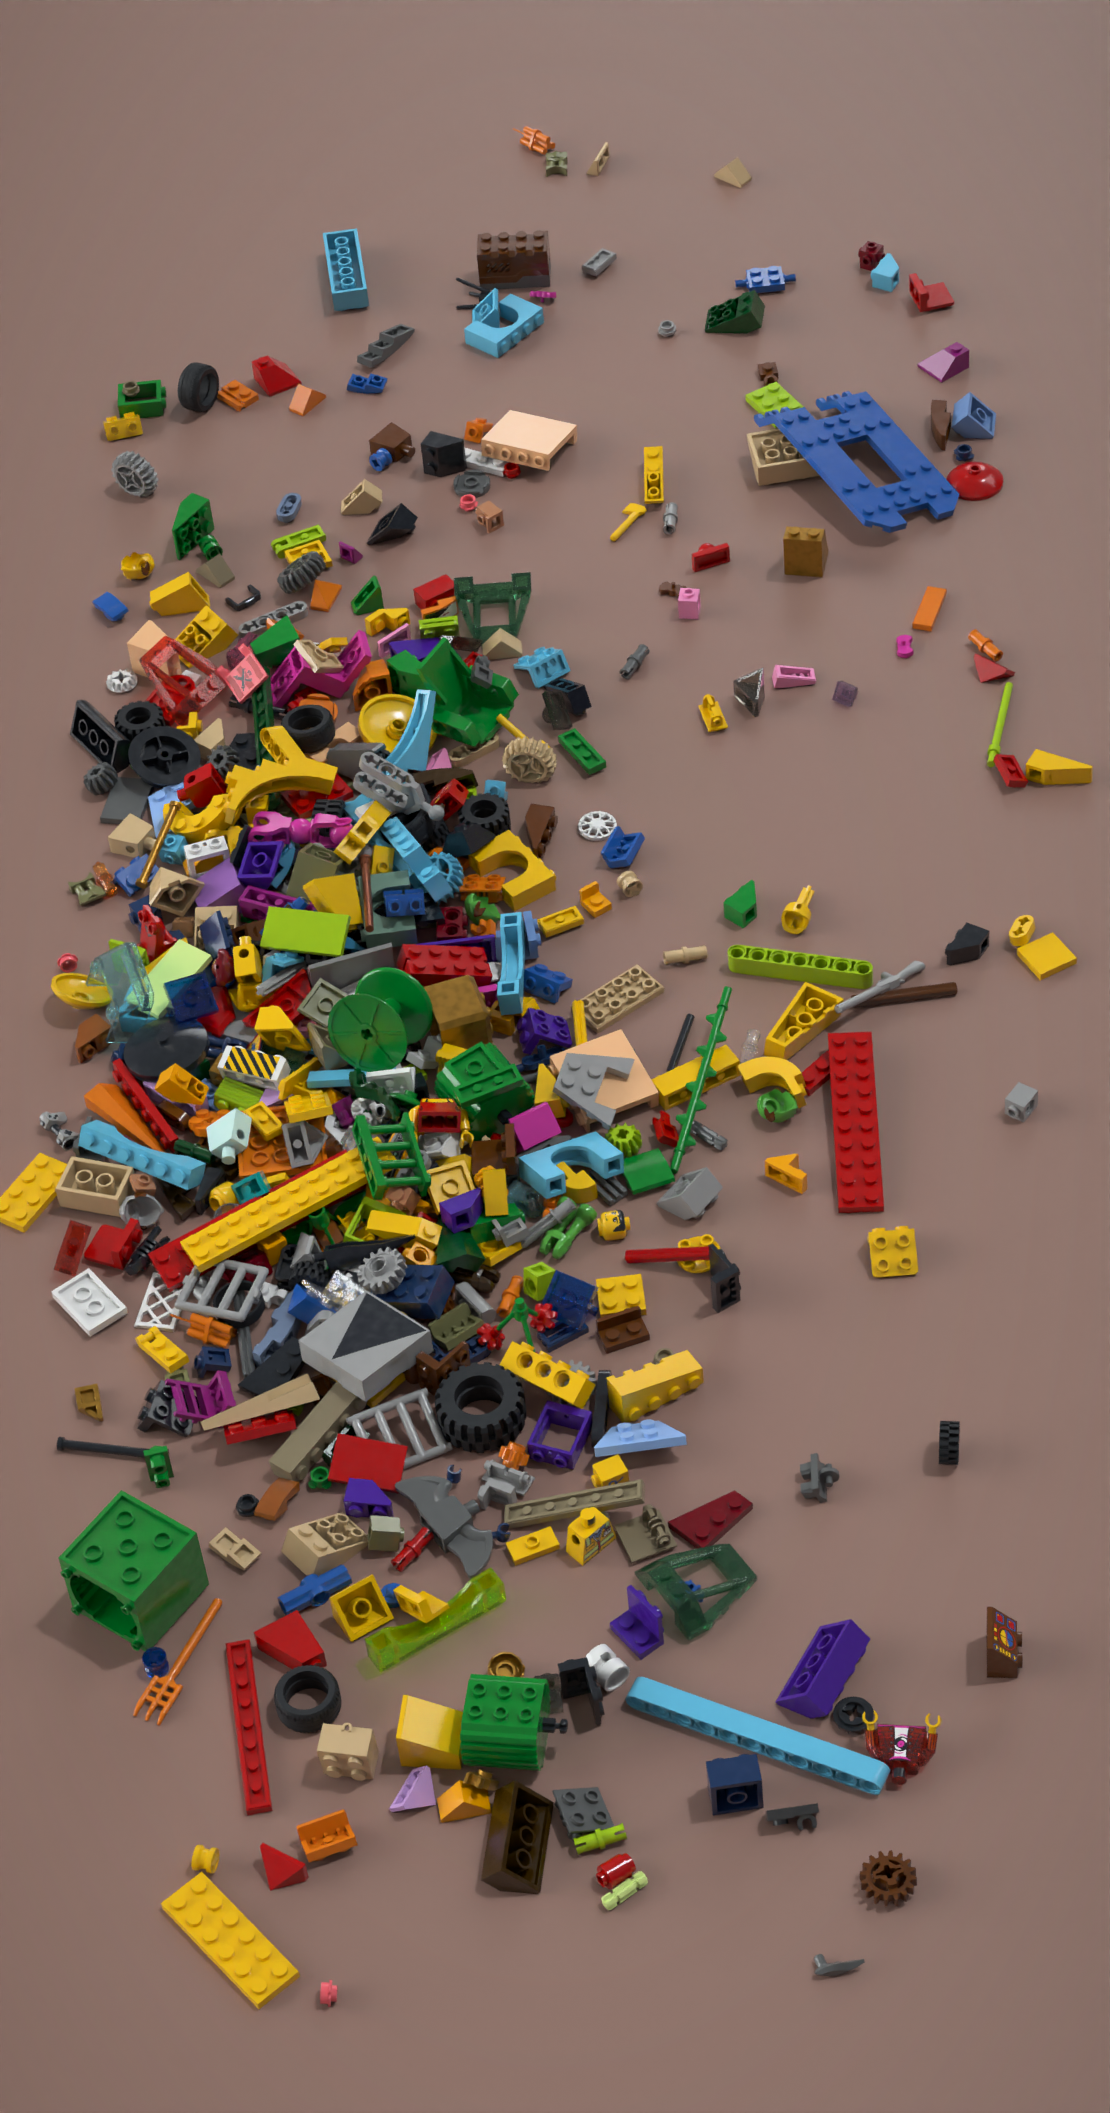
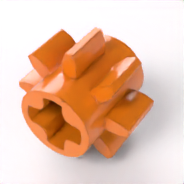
M509 1442L508 1446H501L498 1457L503 1459L502 1465L519 1470L520 1466L527 1465L530 1455L526 1454L525 1446Z

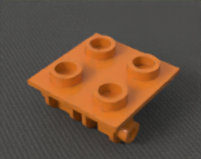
M478 874L468 875L464 878L463 886L460 888L461 901H465L468 895L471 893L476 894V892L479 897H481V892H483V897H487L488 892V903L503 901L501 885L505 883L506 877H500L498 874H491L488 877H480Z

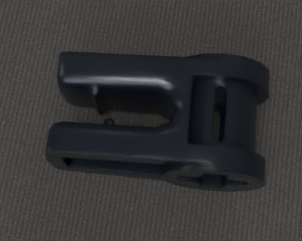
M295 1244L283 1247L275 1272L278 1288L286 1291H291L288 1282L293 1270L290 1267L297 1247Z

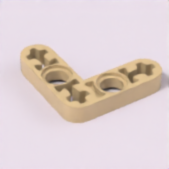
M495 733L489 742L477 743L475 747L464 743L448 753L451 766L453 768H461L496 750L500 746L498 733ZM472 748H478L477 751H470Z

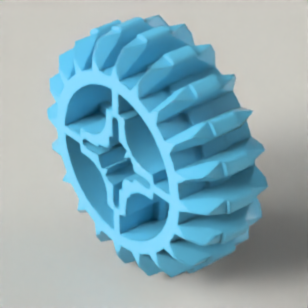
M434 852L431 857L429 855L428 857L453 889L438 900V905H440L441 901L447 903V898H454L453 894L459 892L458 887L463 886L462 880L465 877L463 867L455 857L449 853L440 852L438 855V853ZM422 884L416 888H423L424 893H427V890L424 888Z

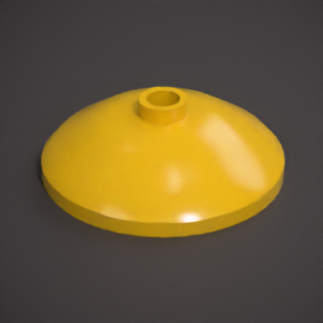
M62 973L54 976L51 981V989L54 994L63 1002L76 1009L89 1010L101 1008L113 1000L114 992L112 988L103 981L88 975Z

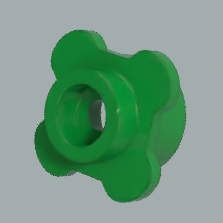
M320 1466L311 1470V1481L308 1482L309 1488H323L325 1490L331 1488L332 1483L328 1481L330 1469Z

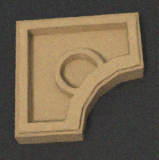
M296 640L293 644L314 673H340L344 668L334 653H328L320 649L311 640Z

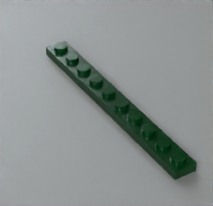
M265 665L262 667L269 677L252 693L257 765L261 766L263 759L276 763L260 740V731L263 728L274 726L270 669ZM280 791L266 794L269 795L270 799L267 810L270 812L281 804Z

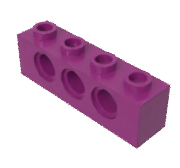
M248 885L238 901L243 917L259 921L266 919L269 906L284 908L288 902L293 903L297 898ZM308 901L310 905L305 910H316L312 902Z

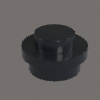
M252 1494L242 1495L236 1504L238 1514L243 1517L254 1516L259 1500Z

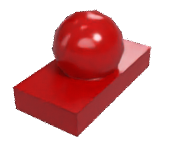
M704 543L699 547L698 552L691 554L694 572L730 562V548L727 543L718 546Z

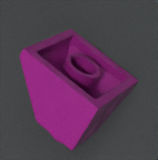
M955 342L917 364V367L942 383L969 368V349Z

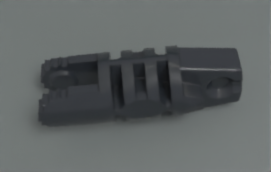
M156 1226L130 1256L132 1260L125 1268V1271L130 1276L137 1274L140 1270L145 1271L151 1263L148 1253L162 1247L171 1240L166 1236L159 1242L155 1241L162 1231L159 1226Z

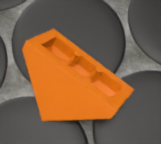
M315 580L310 608L329 612L342 589V585Z

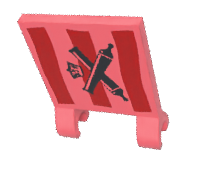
M244 643L238 649L245 658L231 672L225 669L223 665L216 670L241 704L269 677L253 654L252 649Z

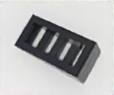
M206 1168L195 1197L198 1215H203L210 1206L209 1196L211 1190L226 1182L223 1169Z

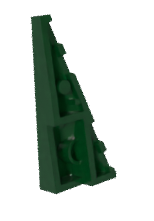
M439 1214L436 1224L442 1226L437 1249L435 1250L437 1260L434 1265H443L451 1273L457 1267L477 1272L486 1258L469 1229L467 1228L454 1234L442 1222L441 1214Z

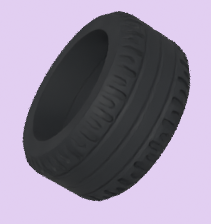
M190 363L183 370L179 378L178 399L181 405L188 410L205 412L210 409L219 391L217 371L214 367L207 364Z
M319 705L296 707L289 711L281 722V726L286 729L303 753H312L325 748L332 742L335 736V726L330 711Z
M422 809L409 815L403 812L396 813L386 819L387 821L397 817L420 845L432 836L436 828V822ZM380 831V833L382 834L384 840H385L388 844L391 845V843L387 840V838H386V837L383 835V833Z
M303 1665L293 1670L291 1669L279 1679L274 1691V1702L278 1717L286 1727L296 1732L314 1733L315 1731L322 1730L323 1723L332 1724L341 1709L342 1700L338 1682L332 1673L320 1666ZM304 1689H319L327 1694V1697L320 1705L311 1709H296L288 1704L296 1693Z

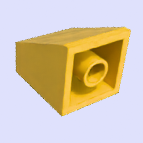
M354 873L313 879L303 885L304 892L317 911L344 914L351 917L348 933L357 930V926L363 923Z
M403 1695L396 1734L401 1766L422 1767L427 1765L429 1768L461 1770L460 1733L463 1712L409 1695Z

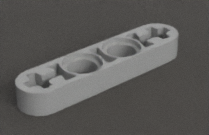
M296 601L242 623L238 628L240 638L245 641L258 638L267 631V625H261L266 623L267 618L279 621L281 619L278 617L288 615L291 623L304 619L308 615L307 604L303 601Z

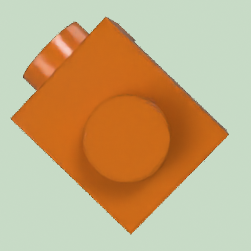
M484 418L467 421L464 439L481 443L483 433L489 432L493 424L486 422L487 419Z

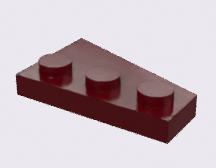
M734 1490L668 1521V1528L704 1554L753 1509V1503Z

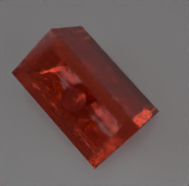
M70 1220L54 1270L76 1276L90 1235L91 1226Z

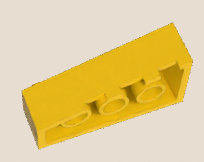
M688 1350L662 1358L660 1363L656 1365L651 1362L644 1364L643 1369L635 1372L632 1369L624 1371L623 1376L615 1378L614 1375L606 1377L609 1407L622 1423L636 1421L642 1415L658 1409L661 1405L670 1400L677 1399L683 1393L695 1389L704 1383L703 1368Z

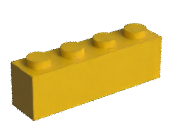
M727 1045L714 1050L710 1066L717 1074L716 1077L706 1078L702 1093L740 1076L737 1066L740 1065V1060ZM702 1056L651 1079L659 1092V1104L665 1111L691 1099L692 1092L685 1086L686 1083L696 1081L703 1059Z

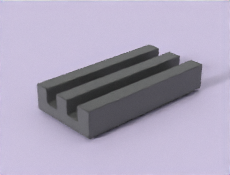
M593 1169L589 1171V1176L614 1196V1198H611L597 1185L598 1196L609 1206L628 1196L627 1189L614 1177L604 1179Z

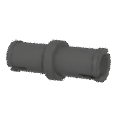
M640 644L634 654L627 658V663L619 671L623 678L630 679L634 671L641 667L642 661L650 653L646 645Z

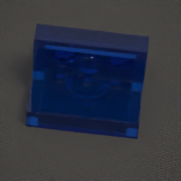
M205 971L169 981L163 985L169 1001L166 1010L169 1016L174 1015L177 1025L209 1016L219 1011Z
M556 1270L542 1304L543 1306L545 1303L552 1305L551 1311H555L558 1314L555 1320L581 1330L588 1314L595 1317L599 1308L592 1304L599 1287Z

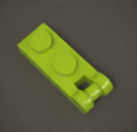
M318 524L277 538L271 542V547L276 551L275 553L278 558L284 559V551L317 540H320V542L327 540L325 533Z

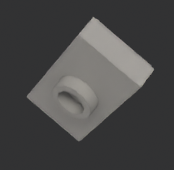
M602 248L582 265V271L597 276L617 259L616 253Z

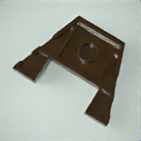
M176 1151L173 1153L176 1155H184ZM218 1157L212 1165L206 1163L205 1171L208 1167L223 1169L225 1177L230 1181L239 1175L238 1161L228 1165L224 1164L222 1159ZM153 1176L182 1221L196 1210L195 1202L185 1196L191 1189L186 1190Z

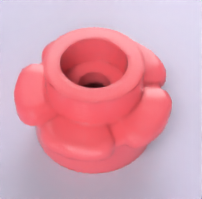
M467 494L461 497V504H459L461 509L472 511L477 507L478 502L475 496Z
M65 953L58 959L57 964L63 972L70 973L77 968L78 958L74 954Z
M332 1980L321 1982L320 2004H328V2007H330L331 2002H337V1985H332Z

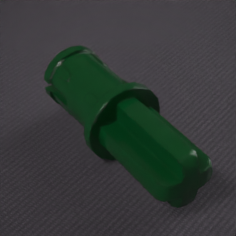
M181 1139L176 1140L173 1149L176 1152L204 1161L210 1165L217 1158L209 1149L201 1147L199 1143L192 1144Z

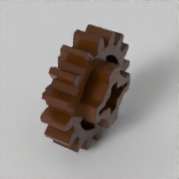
M889 1850L888 1856H884L879 1851L878 1858L870 1855L869 1863L863 1862V1871H860L861 1890H865L866 1898L874 1896V1904L882 1900L884 1901V1907H887L890 1901H893L894 1905L898 1906L899 1899L907 1902L908 1894H914V1886H917L916 1868L911 1867L910 1859L903 1861L902 1853L895 1857L892 1850Z

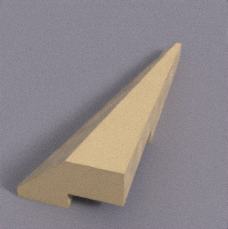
M308 1373L205 1419L201 1421V1425L205 1431L316 1401L320 1398Z

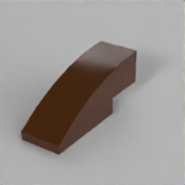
M932 400L931 430L937 445L944 451L946 450L951 430V413L947 412V401Z

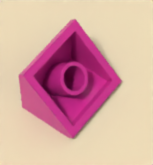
M547 1102L508 1119L509 1124L514 1123L517 1153L562 1132Z

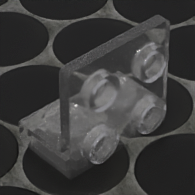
M336 1270L325 1289L305 1279L301 1282L307 1287L306 1292L314 1298L320 1297L322 1305L329 1309L333 1308L337 1312L366 1291L339 1270Z

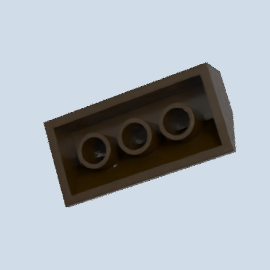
M516 1780L495 1790L481 1881L503 1892L540 1893L554 1802Z

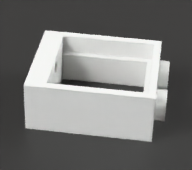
M224 836L184 846L189 876L193 879H197L208 872L196 874L194 862L223 855L224 860L230 857Z

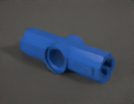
M341 1564L319 1576L317 1574L306 1576L301 1581L300 1586L277 1597L278 1603L285 1616L310 1605L318 1607L326 1603L332 1593L352 1584V1579L346 1567Z

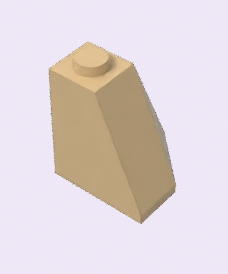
M160 867L150 882L149 904L150 906L184 917L205 884L199 880Z

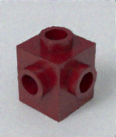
M867 241L858 252L860 268L869 271L875 269L880 260L885 257L884 245Z

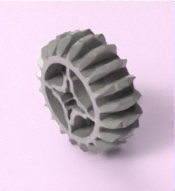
M126 451L119 454L113 461L112 476L116 478L115 482L125 492L134 496L138 495L140 498L143 496L148 497L158 486L157 482L159 479L157 478L158 474L154 472L155 468L150 465V462L145 460V457L142 458L139 453L135 454L133 451Z

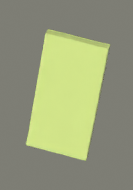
M179 939L126 999L128 1004L157 1019L162 1018L213 960L212 956Z

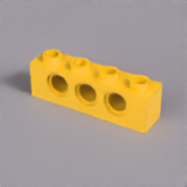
M513 1341L511 1342L500 1363L505 1370H510L515 1376L580 1409L584 1408L595 1387V1384L588 1380L590 1375L581 1370H577L576 1373L571 1371L572 1366L561 1360L558 1363L551 1361L553 1357L543 1351H540L539 1354L533 1352L534 1347L523 1341L520 1345ZM532 1360L531 1366L527 1368L528 1363ZM551 1369L549 1376L546 1377L547 1371ZM570 1378L568 1385L564 1387L565 1381Z

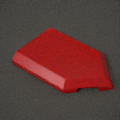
M215 986L191 992L185 997L191 1018L200 1022L206 1031L211 1032L216 1037L220 1038L227 1025L231 1024L236 1018L226 986Z

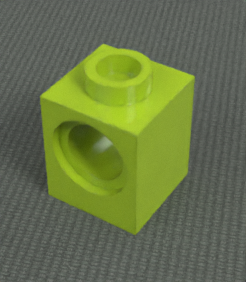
M543 1262L523 1268L524 1293L536 1301H543L550 1296L556 1295V1270Z

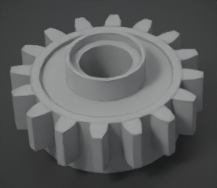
M387 1247L385 1252H383L380 1248L377 1254L370 1253L371 1258L363 1259L365 1264L358 1267L361 1271L357 1273L358 1281L365 1290L373 1292L375 1295L394 1290L400 1285L406 1275V1260L397 1249L391 1250L390 1247Z

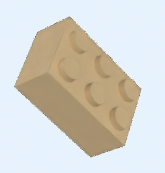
M71 1156L55 1189L60 1207L121 1217L119 1209L123 1200L134 1193L129 1180L130 1174H135L134 1168Z

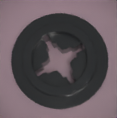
M854 1696L847 1697L836 1704L833 1718L839 1729L846 1730L848 1734L850 1731H856L859 1734L861 1730L867 1729V1724L862 1720L863 1713L865 1712V1719L868 1722H872L874 1711L871 1704L865 1699ZM855 1709H857L858 1717L850 1721L849 1715H852Z

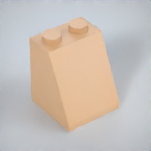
M148 620L127 642L132 670L136 674L159 682L173 675H181L182 669L177 645L153 621Z

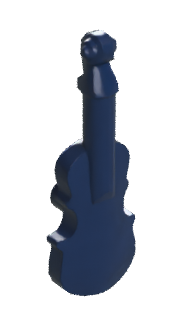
M538 1045V1054L523 1057L522 1063L516 1065L519 1073L538 1068L539 1064L549 1065L550 1056L565 1051V1049L561 1046H553L546 1049L545 1045Z

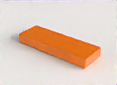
M927 587L912 623L913 629L932 632L946 597L947 589Z

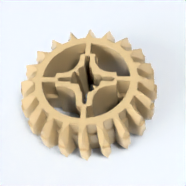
M524 736L523 739L517 737L515 741L511 740L507 747H505L502 756L503 767L506 768V773L511 774V778H517L519 782L524 781L525 783L537 782L540 784L542 780L548 781L554 774L557 765L556 754L553 753V748H548V743H541V739L538 741L534 740V737L528 739Z

